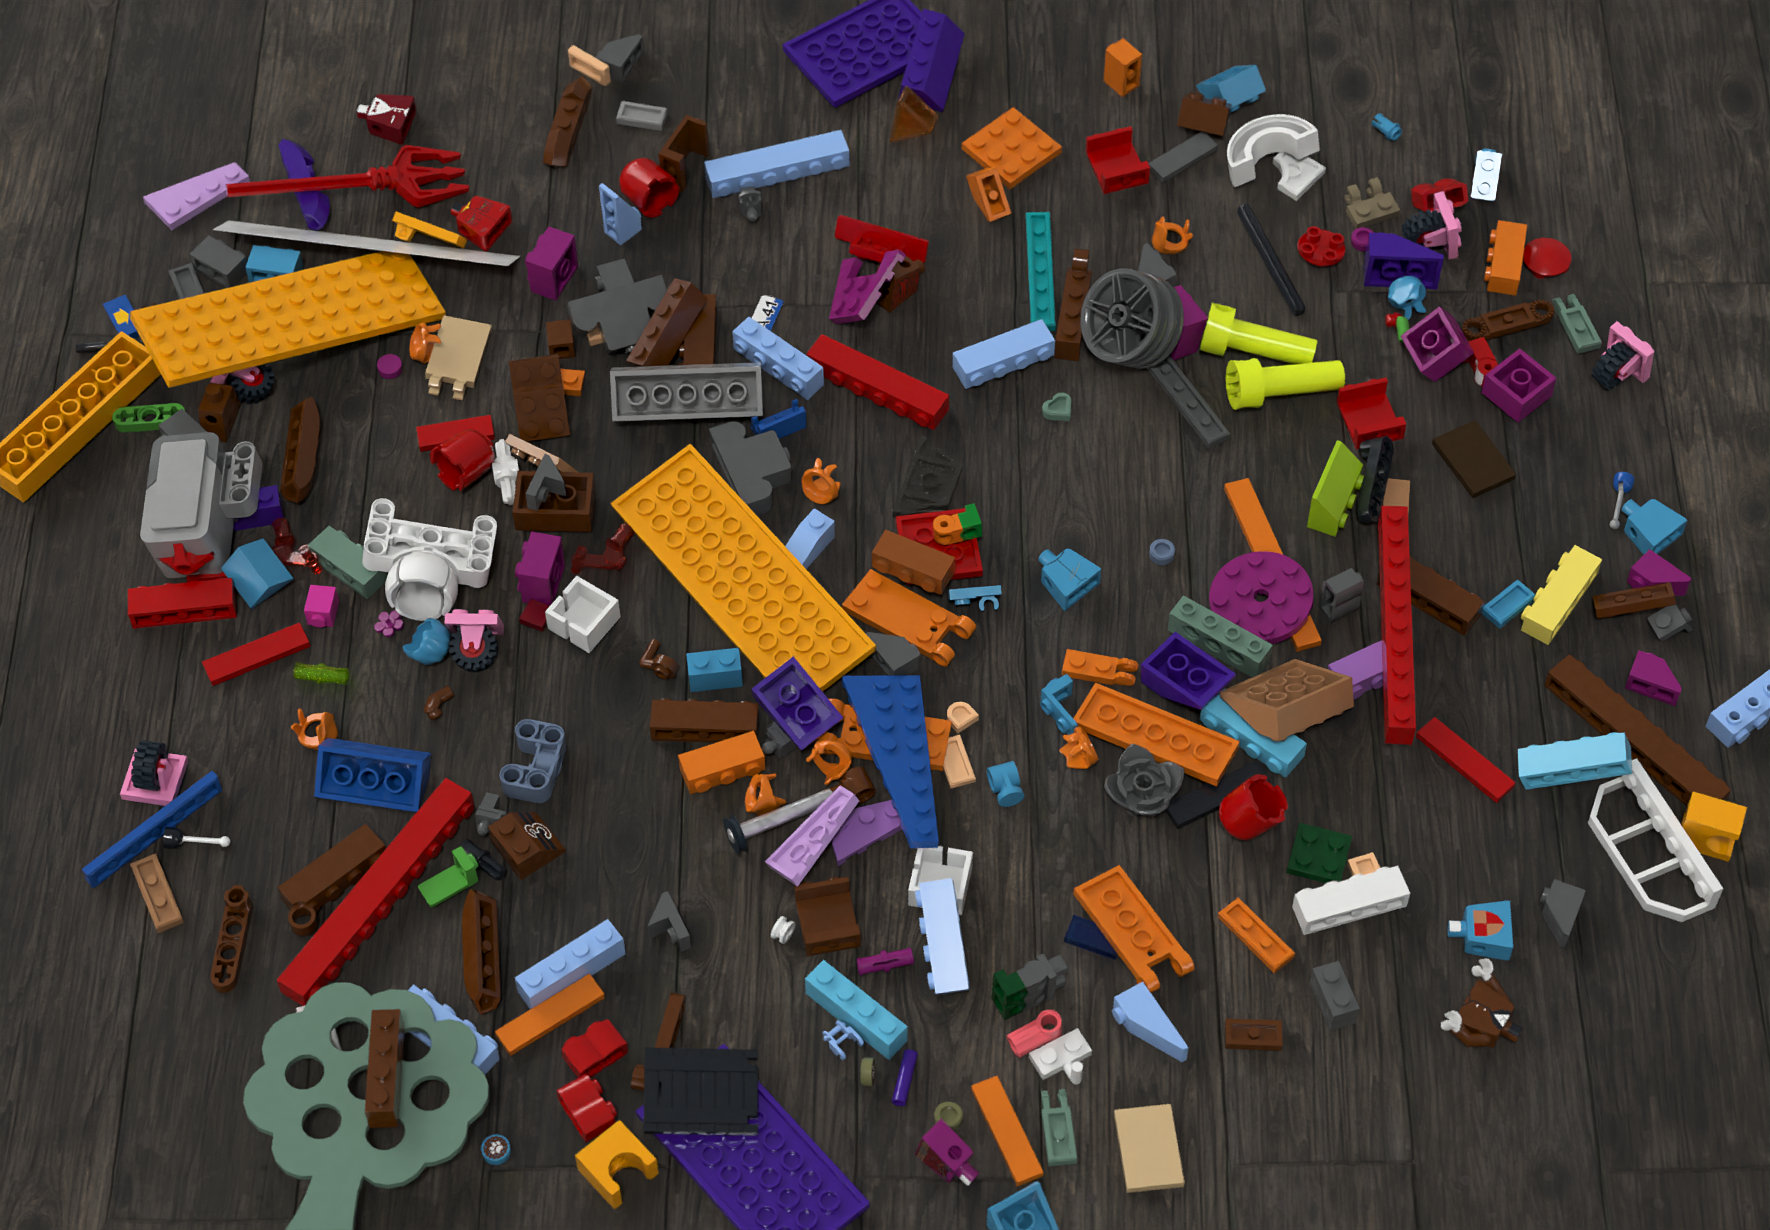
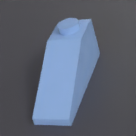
M602 183L599 185L604 233L619 245H622L642 230L641 214L635 207H631Z
M814 508L791 536L785 547L805 569L835 538V521Z
M1143 982L1114 997L1112 1014L1119 1024L1123 1023L1128 1032L1180 1062L1187 1060L1188 1046Z

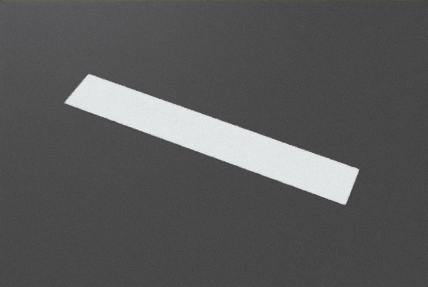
M227 221L213 229L509 266L520 257L236 221Z

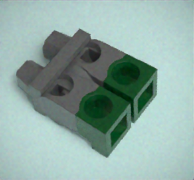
M1043 953L1037 956L1036 960L1026 963L1023 969L1007 975L1004 969L994 973L991 999L1003 1020L1005 1021L1039 1005L1044 999L1046 1002L1053 1000L1055 990L1065 986L1066 981L1063 974L1067 973V966L1060 955L1047 960Z

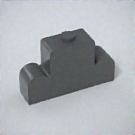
M662 275L570 301L567 303L566 308L572 326L577 333L587 335L598 326L607 354L610 355L624 350L628 354L632 352V349L649 323V313L654 314L667 289Z
M728 422L709 428L711 447L729 486L757 516L770 511L773 506L772 489L792 481L790 454L787 447H782L776 432L771 430L746 438L745 427L739 422Z

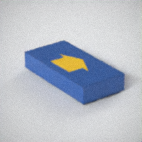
M126 295L103 304L118 334L122 331L132 338L140 336L130 319V311L134 309Z

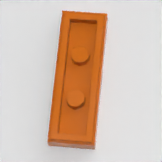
M1239 897L1218 913V918L1273 973H1276L1295 957V952Z

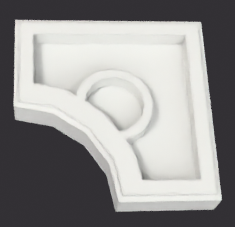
M1279 152L1273 158V164L1280 170L1282 175L1277 189L1296 201L1325 174L1326 167L1308 156L1298 160L1292 154Z

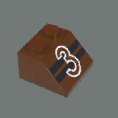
M510 812L488 826L491 843L520 880L566 852V849L536 812Z

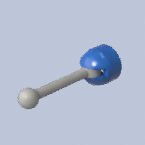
M1617 472L1614 475L1613 487L1618 492L1613 520L1609 524L1612 529H1618L1620 526L1618 519L1623 494L1628 493L1634 484V476L1627 472Z

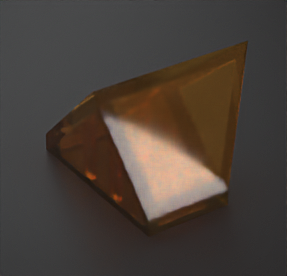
M908 86L904 87L896 104L889 143L930 134L939 117Z

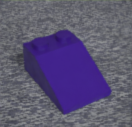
M1369 233L1364 259V286L1390 287L1400 277L1414 276L1422 282L1425 289L1437 290L1444 256L1396 234Z
M1174 632L1141 664V683L1161 697L1202 710L1236 677V673L1177 632Z
M794 656L752 688V696L801 751L843 719L842 715Z

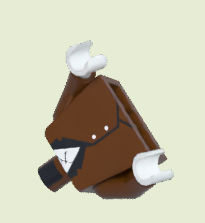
M1480 959L1479 963L1483 969L1478 965L1473 966L1472 973L1477 977L1482 976V980H1477L1459 1012L1451 1011L1444 1014L1449 1020L1441 1022V1028L1445 1031L1451 1030L1450 1033L1456 1036L1466 1047H1495L1501 1035L1516 1043L1523 1028L1510 1021L1515 1007L1492 973V962L1489 959Z

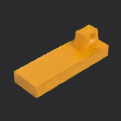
M395 212L393 221L397 223L395 232L397 238L410 242L417 231L464 249L467 239L461 235Z

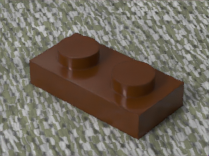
M1226 1018L1225 1049L1281 1051L1282 1020Z

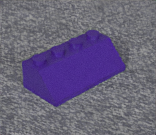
M923 8L898 96L900 101L943 112L965 35L945 14Z

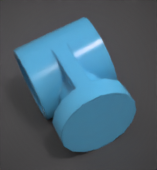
M1014 761L987 768V777L992 792H1000L997 795L1000 806H1013L1023 800L1024 793L1020 787V778Z

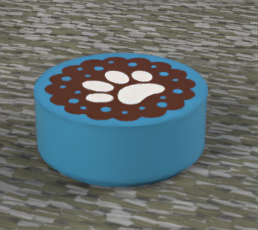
M496 1134L487 1137L481 1146L483 1158L492 1165L506 1162L511 1154L509 1141L502 1135Z

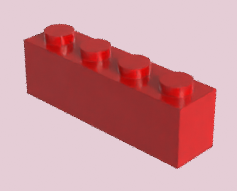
M217 578L207 581L194 580L187 583H166L158 586L129 588L128 617L132 628L237 618L236 590L232 578Z

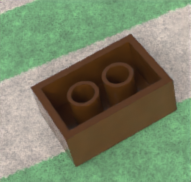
M517 471L512 512L515 530L592 532L596 493L593 473L559 472L564 480L566 495L563 496L549 492L547 500L541 503L538 511L528 509L526 492L536 471Z

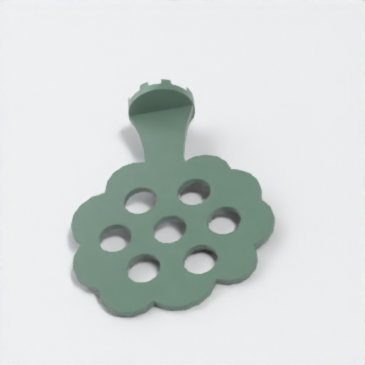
M333 983L322 987L314 993L303 1011L288 1014L273 1024L265 1035L262 1046L265 1065L250 1078L245 1087L243 1100L249 1121L260 1132L273 1136L272 1152L277 1165L289 1176L297 1179H311L307 1193L297 1213L285 1230H354L358 1197L363 1179L376 1187L388 1189L401 1187L415 1180L425 1167L436 1166L451 1160L462 1150L467 1140L468 1126L481 1116L489 1102V1085L484 1073L473 1064L477 1055L476 1037L472 1030L462 1022L451 1019L435 1021L428 1003L421 996L408 990L389 989L371 996L364 988L352 983ZM400 1009L405 1025L404 1034L411 1031L422 1032L431 1039L432 1045L429 1053L423 1059L415 1062L402 1060L399 1121L405 1127V1136L396 1147L388 1150H379L373 1148L367 1142L369 1125L365 1115V1100L358 1099L350 1093L349 1083L359 1071L368 1069L372 1010ZM347 1021L360 1022L369 1031L365 1044L354 1051H341L331 1044L332 1030ZM301 1059H314L324 1066V1076L321 1081L309 1089H296L291 1087L286 1081L287 1071L290 1066ZM426 1080L444 1082L450 1090L446 1103L433 1111L418 1109L411 1101V1095L415 1087ZM318 1108H331L341 1115V1125L338 1131L331 1137L314 1139L303 1131V1122L307 1115Z

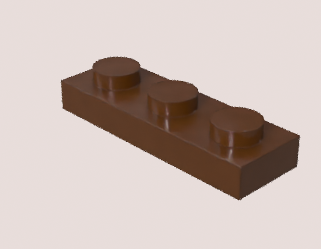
M1671 582L1592 596L1597 618H1610L1619 614L1638 613L1642 610L1661 609L1670 605H1676Z

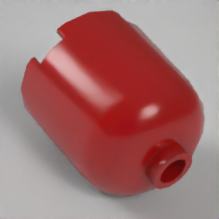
M642 157L632 160L623 168L619 178V186L622 193L646 217L660 216L662 214L661 210L667 205L672 206L678 197L680 188L676 184V179L649 158Z
M472 429L456 434L433 448L430 452L431 464L436 463L440 470V473L437 474L438 478L453 491L457 488L462 491L488 472L495 460L492 441L487 436Z
M1257 774L1250 777L1227 794L1220 803V821L1225 830L1236 839H1253L1286 819L1284 817V811L1288 809L1286 797L1278 785L1273 787L1266 781L1268 777L1265 775Z

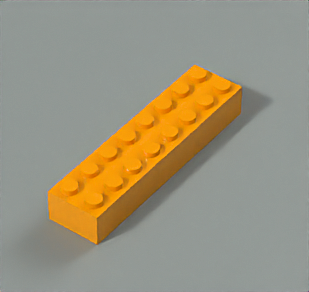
M121 331L0 442V487L24 503L113 420L112 415L117 409L127 407L158 378L161 373L146 346Z

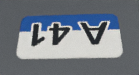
M766 295L762 296L752 319L771 331L783 301Z

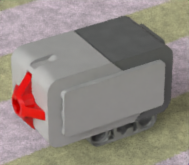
M207 432L163 436L156 439L153 443L140 536L165 577L181 578L187 577V575L219 574L223 572L221 568L230 558L234 518L251 516L258 507L262 459L251 442H240L234 447L233 452H226L217 434Z

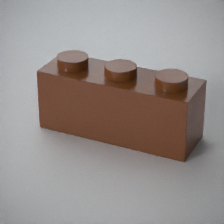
M885 529L872 551V567L881 573L896 576L903 582L913 583L928 592L942 595L955 573V557Z

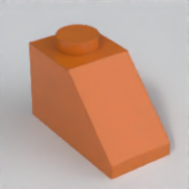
M985 168L966 175L973 199L989 222L1011 214L997 168Z

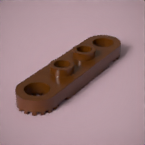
M1537 299V301L1535 300L1531 303H1522L1481 314L1479 317L1466 319L1461 330L1467 341L1482 337L1488 340L1547 324L1553 319L1555 309L1554 305L1552 306V303H1549L1548 300ZM1537 309H1544V310H1546L1548 313H1547V314H1544V316H1543V314H1541V315H1540V313L1537 314V311H1536V310H1537ZM1475 327L1478 328L1480 331L1479 333L1476 332L1475 334L1473 332L1472 334V332H1469L1468 328Z

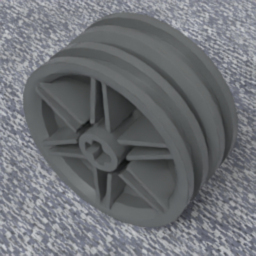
M1115 269L1101 276L1088 291L1081 310V331L1086 345L1098 358L1132 368H1149L1166 359L1176 347L1183 329V305L1176 289L1165 279L1132 269Z

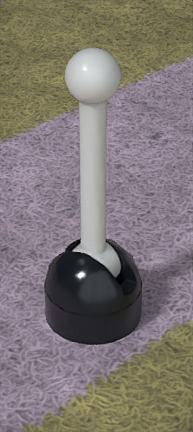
M165 827L164 848H178L184 841L220 844L222 847L230 845V839L227 836H223L221 839L184 836L182 831L175 827Z

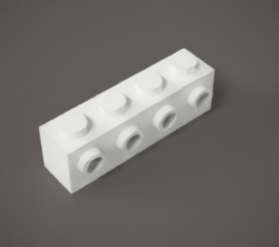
M1398 866L1391 868L1382 867L1370 874H1356L1348 880L1341 882L1331 881L1323 887L1303 889L1295 894L1292 907L1303 934L1306 935L1407 907L1410 892Z

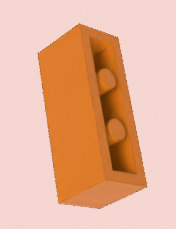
M1498 220L1496 230L1491 229L1489 244H1493V248L1488 249L1486 261L1490 262L1491 266H1486L1484 281H1488L1487 291L1516 296L1521 275L1527 224Z
M754 731L678 755L679 768L689 794L702 793L711 787L730 784L736 779L754 776L765 770V757Z

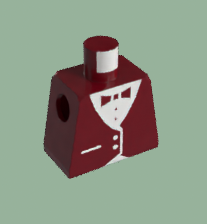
M378 94L375 96L372 106L359 105L357 117L367 120L368 131L371 135L403 145L417 113L414 96Z

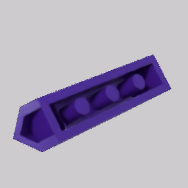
M282 139L278 146L289 179L315 177L311 166L314 160L309 152L291 140ZM321 190L294 192L308 229L318 231L324 226L329 215L330 204L328 195L321 193Z

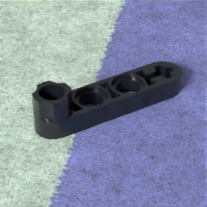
M1388 436L1367 439L1360 444L1362 458L1367 462L1357 507L1359 520L1363 524L1379 521L1394 452L1392 440Z

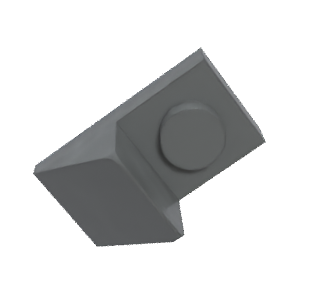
M544 454L526 492L528 509L538 511L541 503L547 500L549 492L563 496L566 495L564 480L550 455Z
M668 891L662 893L649 921V937L652 938L667 932L671 943H677L682 952L691 948L690 935Z

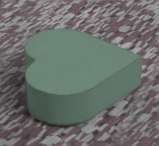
M1062 392L1055 394L1052 400L1045 401L1042 406L1044 418L1048 420L1070 421L1071 397Z

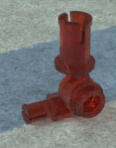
M278 518L274 520L272 527L274 528L276 538L272 551L283 565L310 567L314 574H319L322 571V566L318 562L317 554L311 552L308 545L300 546V552H293L291 547L295 543V538L290 533L287 519Z
M622 523L612 538L610 537L605 541L606 550L603 555L586 554L587 548L583 545L578 546L576 553L571 558V571L579 574L582 571V567L616 569L620 571L627 560L623 556L624 545L633 536L634 530L629 525Z

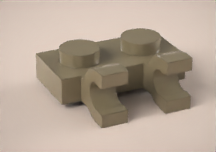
M1378 177L1368 181L1370 188H1367L1366 192L1370 199L1364 201L1361 200L1360 191L1356 184L1347 187L1349 194L1345 195V200L1349 205L1346 208V213L1355 229L1397 217L1400 214V208L1391 193L1383 194Z

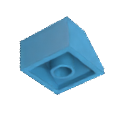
M1256 65L1234 66L1196 85L1206 99L1213 100V97L1226 99V103L1232 104L1230 112L1239 109L1240 103H1250L1259 99L1258 95L1266 91Z

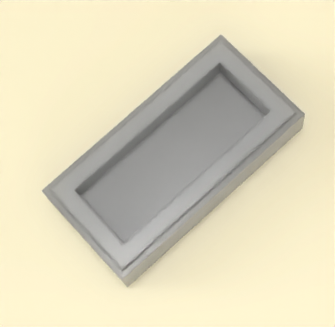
M622 101L616 117V123L662 131L668 114L667 108Z

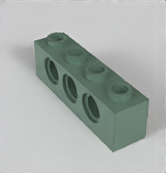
M1184 595L1169 613L1168 631L1172 633L1177 632L1198 648L1250 677L1261 674L1270 662L1272 644Z

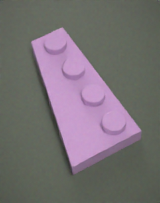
M234 162L143 196L145 204L173 230L227 197L226 184L250 182V179Z
M839 786L765 861L766 864L798 887L858 804L859 800L855 794Z

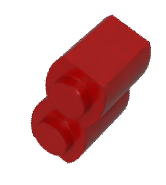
M1451 178L1441 179L1434 184H1419L1411 189L1412 204L1422 211L1426 212L1429 209L1433 211L1434 194L1443 191L1446 199L1451 200L1453 207L1462 206L1468 202L1467 185Z
M608 1019L602 1022H594L588 1027L585 1034L569 1038L561 1049L563 1059L578 1078L584 1074L592 1078L605 1067L612 1065L628 1053L626 1041Z
M584 1074L556 1090L557 1098L562 1108L572 1120L585 1143L601 1135L615 1124L616 1110L610 1101L605 1102L600 1096L603 1091L595 1078L591 1080L587 1074Z

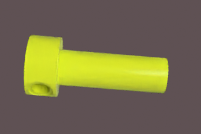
M1212 302L1199 350L1224 356L1226 347L1290 364L1312 363L1317 346L1316 339L1235 319L1236 308Z
M1252 358L1243 361L1230 360L1226 368L1227 396L1231 407L1235 410L1244 407L1260 408L1264 397L1335 391L1345 385L1344 367L1339 360L1261 367L1258 359Z

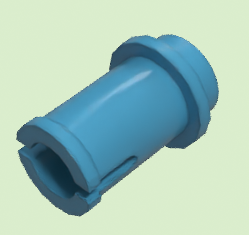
M1381 113L1374 117L1378 122L1372 120L1371 125L1385 134L1388 140L1395 141L1402 134L1400 125L1398 123L1394 124Z

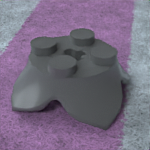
M1132 743L1121 754L1117 773L1110 774L1106 778L1104 789L1113 801L1124 807L1131 816L1159 814L1169 807L1171 798L1182 786L1184 768L1169 761L1157 763L1151 752Z

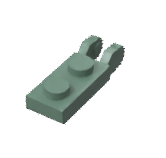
M1574 294L1567 295L1569 309H1566L1560 297L1554 298L1555 312L1577 354L1600 349L1601 340L1583 305H1580Z
M1065 1089L1058 1090L1057 1097L1060 1108H1050L1048 1091H1041V1116L1048 1166L1077 1164L1071 1111L1067 1105Z

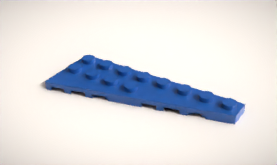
M920 675L843 676L842 687L845 688L848 702L855 711L856 721L863 730L865 742L875 766L882 775L884 787L888 789L892 806L898 813L901 820L900 825L910 848H938L939 840Z

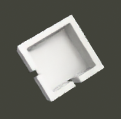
M578 576L565 588L563 597L558 596L545 611L549 630L566 640L570 636L571 643L588 653L594 649L621 617L618 599Z
M938 846V848H918L908 889V906L918 907L915 891L920 890L919 883L952 878L955 885L959 915H962L972 871L973 852L948 848L947 865H942V846Z

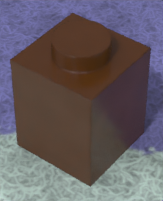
M571 320L546 322L549 354H558L559 359L575 358Z

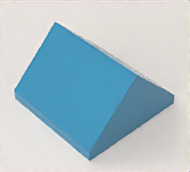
M264 539L238 547L221 568L228 578H232L234 587L251 610L294 580Z
M1038 1181L987 1209V1226L990 1230H1059Z

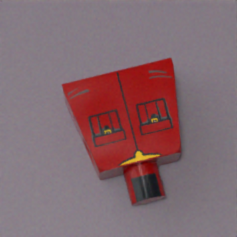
M479 196L473 197L466 206L456 202L451 208V215L457 217L458 232L485 252L491 248L512 223L509 205Z

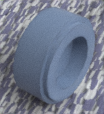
M1158 539L1152 542L1149 549V557L1154 563L1166 565L1173 561L1175 546L1172 542L1166 539Z

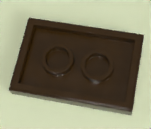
M1476 420L1432 440L1434 448L1472 498L1516 479L1517 474Z

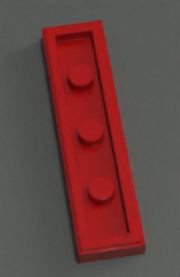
M299 622L202 661V664L212 686H215L309 648L310 644Z
M1436 717L1432 718L1417 732L1416 738L1494 802L1498 803L1515 787L1516 782Z

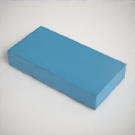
M1517 579L1483 606L1482 614L1500 629L1528 605L1533 603L1535 594Z

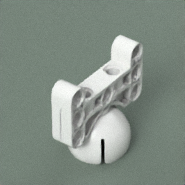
M382 498L373 502L364 541L362 564L370 571L389 572L385 582L386 598L392 608L395 607L400 615L420 621H425L428 618L437 619L441 615L445 616V613H448L454 606L458 595V584L469 585L474 588H480L487 584L497 529V522L494 518L488 515L478 516L474 521L473 531L394 519L395 506L393 502Z

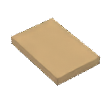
M1171 1104L1114 1110L1127 1193L1184 1187Z

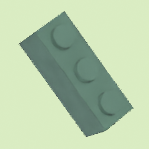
M328 526L308 545L311 560L366 599L386 582L387 572L367 570L362 564L364 547L359 543L355 544L350 541L348 536L341 530L336 531L331 526Z

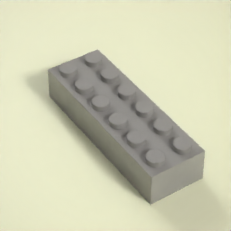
M761 362L615 367L610 370L612 421L763 416Z

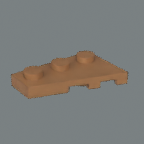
M509 434L505 441L507 445L513 448L512 454L523 460L527 457L528 461L539 467L544 454L550 455L559 472H578L561 458Z

